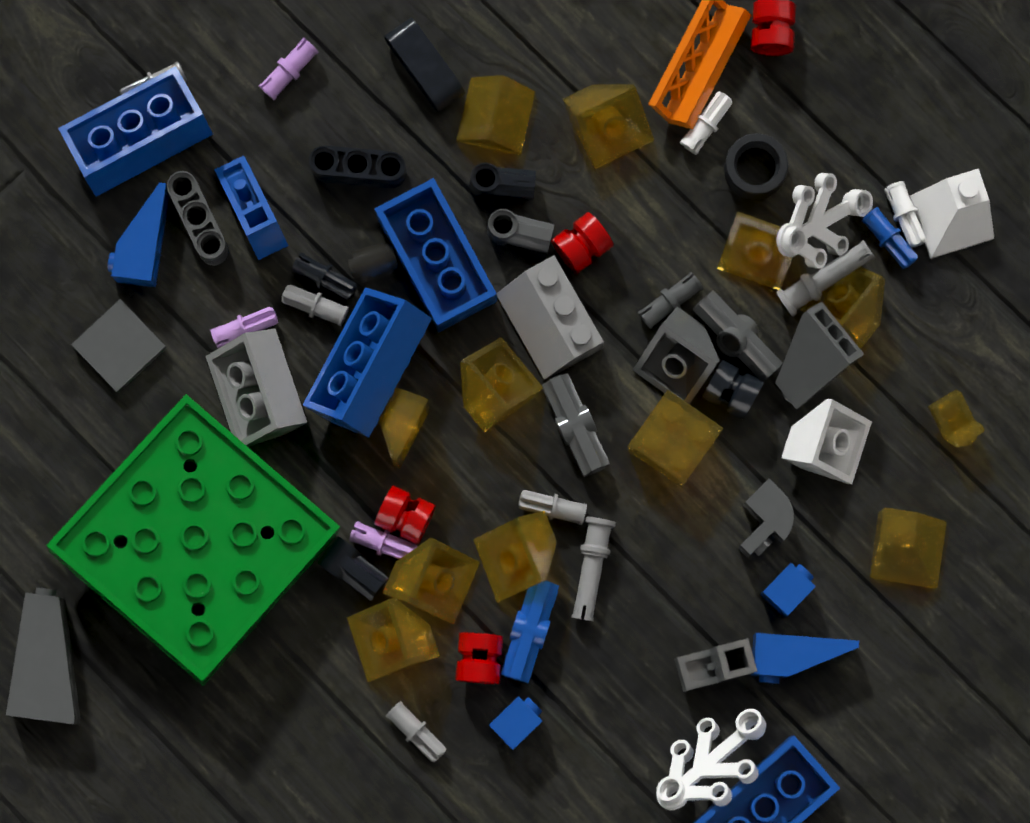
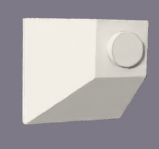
M979 168L946 178L910 196L914 207H918L919 210L916 216L926 237L925 245L930 259L994 239L990 200Z
M826 399L791 426L781 458L801 469L852 485L872 421L832 399Z

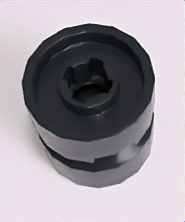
M722 360L702 399L717 407L724 404L728 413L744 420L764 382L750 374L739 375V368Z

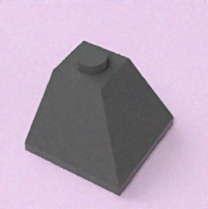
M676 307L662 323L632 370L687 409L720 360L705 326L679 307Z

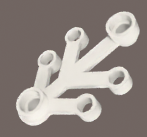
M819 173L815 179V189L818 194L808 222L803 224L808 206L815 199V191L811 186H796L792 195L796 206L790 223L784 224L777 234L776 242L779 252L787 257L800 254L805 258V263L808 267L820 269L827 262V253L824 249L814 248L807 243L808 238L813 236L827 245L829 254L841 256L846 253L849 247L848 239L845 236L836 235L826 227L847 215L860 217L867 215L873 205L870 192L853 189L844 195L842 203L825 212L831 193L836 189L837 179L833 174Z
M755 709L742 711L736 718L737 730L712 752H710L712 741L718 737L720 728L712 718L701 719L696 727L698 740L693 768L685 775V763L692 759L694 751L686 740L674 742L670 749L672 761L669 776L659 782L656 790L659 804L667 810L679 809L689 800H712L717 806H725L732 799V792L725 783L716 782L712 786L694 785L702 778L738 777L745 784L754 782L758 777L759 771L751 760L745 759L739 763L721 762L748 739L757 740L764 735L766 722L760 712ZM712 726L709 732L704 733L707 727ZM686 748V751L683 754L678 755L681 749ZM751 768L748 774L742 775L744 770ZM720 791H725L721 797H716Z

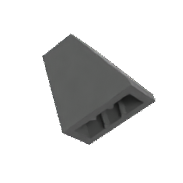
M822 302L802 314L775 383L781 390L783 397L792 403L796 409L814 398L864 355Z

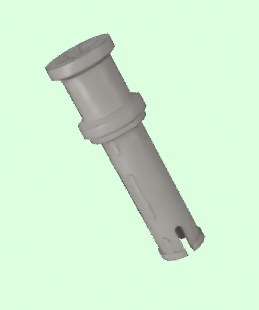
M862 240L861 243L812 275L804 273L800 276L801 280L786 290L780 289L776 293L793 317L797 314L796 310L813 299L815 301L821 299L822 291L870 260L875 259L865 241Z
M587 516L585 522L588 523L585 543L580 546L584 559L572 618L581 619L583 606L585 605L584 620L593 621L603 559H607L610 555L611 550L608 549L611 528L615 527L616 522Z

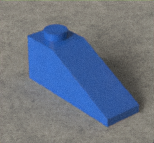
M245 156L214 169L258 260L287 247L288 243Z
M159 183L116 243L115 253H110L108 272H112L111 276L116 283L156 287L170 197L166 183Z
M756 633L753 635L752 653L757 672L752 673L751 676H759V683L779 684L780 678H787L859 648V641Z

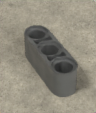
M187 171L175 172L167 181L168 193L201 259L208 265H219L226 260L229 253L225 238L194 176ZM190 183L192 185L190 193L184 196L176 194V189L180 184ZM196 212H204L206 214L205 221L200 225L190 223L191 216ZM218 241L220 243L218 252L212 255L204 253V247L208 242Z

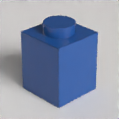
M790 563L760 595L785 618L816 587L811 582L814 577L801 564L795 567Z
M518 696L489 726L514 750L542 723V720L538 717L542 710L529 697L523 701Z

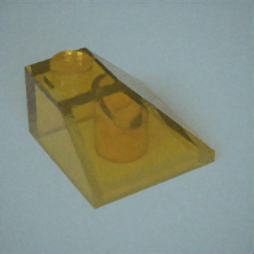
M633 84L590 85L563 98L571 123L595 169L654 141L639 95Z
M859 267L822 291L821 299L818 301L813 299L799 309L805 313L808 309L822 302L861 349L880 326L885 279L877 273Z
M502 337L460 362L463 406L485 433L505 421L543 389L542 385Z
M396 387L379 418V422L392 462L395 467L400 469L431 409L428 399Z
M884 507L878 514L870 578L937 589L946 521L918 512Z
M545 510L518 517L473 539L497 602L503 601L547 580L557 541Z
M429 538L396 561L383 594L454 624L480 562L436 539Z
M391 598L347 617L367 682L419 666L440 657L430 624L396 598Z

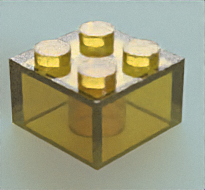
M667 390L631 440L627 450L683 488L721 434L723 427Z

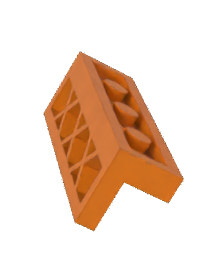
M702 0L648 105L668 123L693 129L751 14L745 8L728 5L724 0ZM712 5H714L717 11L712 20L709 21V11ZM700 33V43L697 49L694 50V40L697 34ZM685 62L686 71L682 78H680L679 69L682 63ZM671 90V100L666 108L662 102L667 92Z

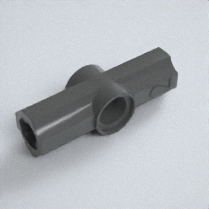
M714 290L708 293L693 308V311L717 335L716 343L720 351L726 356L738 357L759 380L765 381L782 365L781 360L758 337L759 329L755 321L749 316L737 315Z
M569 374L559 375L542 384L543 392L556 416L554 420L564 443L569 445L583 477L592 475L610 466L608 457L596 435L597 428L587 406L582 405Z

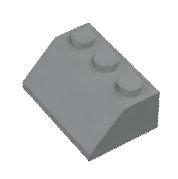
M555 255L524 271L497 292L498 300L544 381L603 349V339Z
M276 329L246 332L206 356L230 431L247 447L282 436L307 423Z

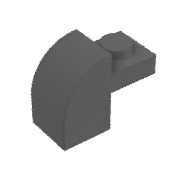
M768 479L743 504V507L761 524L738 548L747 558L753 552L759 556L772 543L768 538L770 535L781 544L787 538L793 526L794 512L790 500L775 483Z
M748 638L674 659L683 692L757 672Z

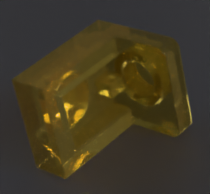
M957 389L928 406L944 440L956 448L973 443L977 436L985 431L982 424L975 421L962 392Z

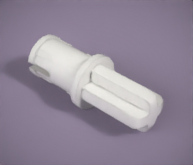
M717 92L702 114H699L694 128L688 131L680 141V144L691 153L697 155L712 132H717L718 128L716 125L732 105V99L725 93Z
M899 181L887 186L884 192L894 212L893 220L895 222L899 221L908 245L914 248L924 244L926 237L916 216L919 210L918 207H914L905 183Z

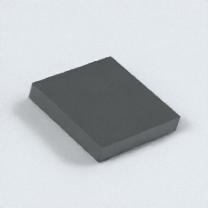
M121 299L71 344L118 394L167 349Z

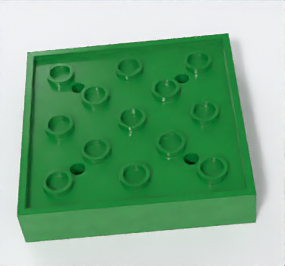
M185 394L46 546L50 554L190 676L204 686L339 534L340 526ZM188 462H193L197 465V468L194 472L190 473L184 470V465ZM269 528L274 532V535L270 539H264L261 536V531ZM120 537L128 541L126 547L122 549L114 545L116 539ZM195 605L204 606L205 612L203 615L196 616L192 613V608Z

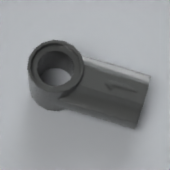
M499 209L494 211L488 220L487 234L490 240L498 245L510 244L547 254L554 224L518 216L507 209ZM504 220L511 225L512 229L506 234H500L496 232L493 225L497 221Z

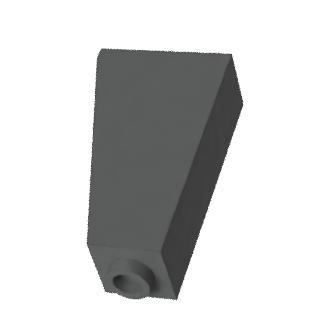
M36 588L35 594L25 592L6 715L80 725L81 718L65 599L56 597V590Z

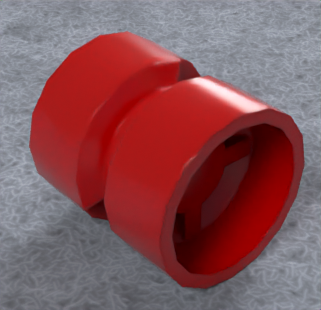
M757 0L754 2L752 22L757 27L752 29L751 50L753 52L772 56L786 55L793 52L795 32L790 27L795 24L796 4L789 0Z
M590 212L585 213L573 223L572 231L565 229L551 240L558 255L575 274H579L592 264L593 255L601 257L614 246L605 228Z
M393 485L380 507L374 524L391 533L398 530L400 531L401 538L418 545L432 519L436 505L422 498L412 500L409 492Z
M459 633L458 652L462 655V659L457 662L455 681L500 684L501 665L496 662V659L502 655L503 636L484 633ZM472 651L487 652V660L472 659Z

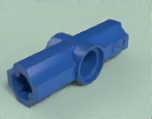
M531 577L522 609L518 611L509 638L511 643L502 666V676L529 683L539 649L542 650L551 622L549 617L554 607L559 585Z

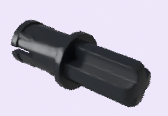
M304 253L299 254V258L295 260L292 267V272L317 284L316 288L321 289L324 287L346 300L354 296L358 286L352 280L333 271V266L329 264L325 266Z

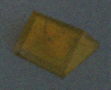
M504 75L471 77L457 142L521 155L535 91Z
M737 212L717 269L780 290L792 257L783 256L778 250L776 238L781 227Z

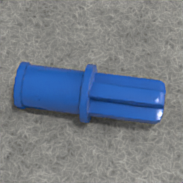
M878 207L863 217V220H861L863 224L880 241L879 247H885L902 268L911 266L917 260V254L900 235L901 230L899 228L895 229Z

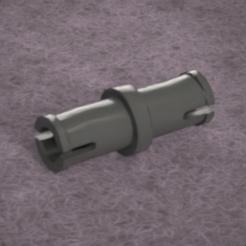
M689 272L686 277L670 289L664 288L660 291L661 296L644 309L638 311V314L645 324L652 329L655 324L673 312L676 307L681 309L680 305L704 288L692 272Z

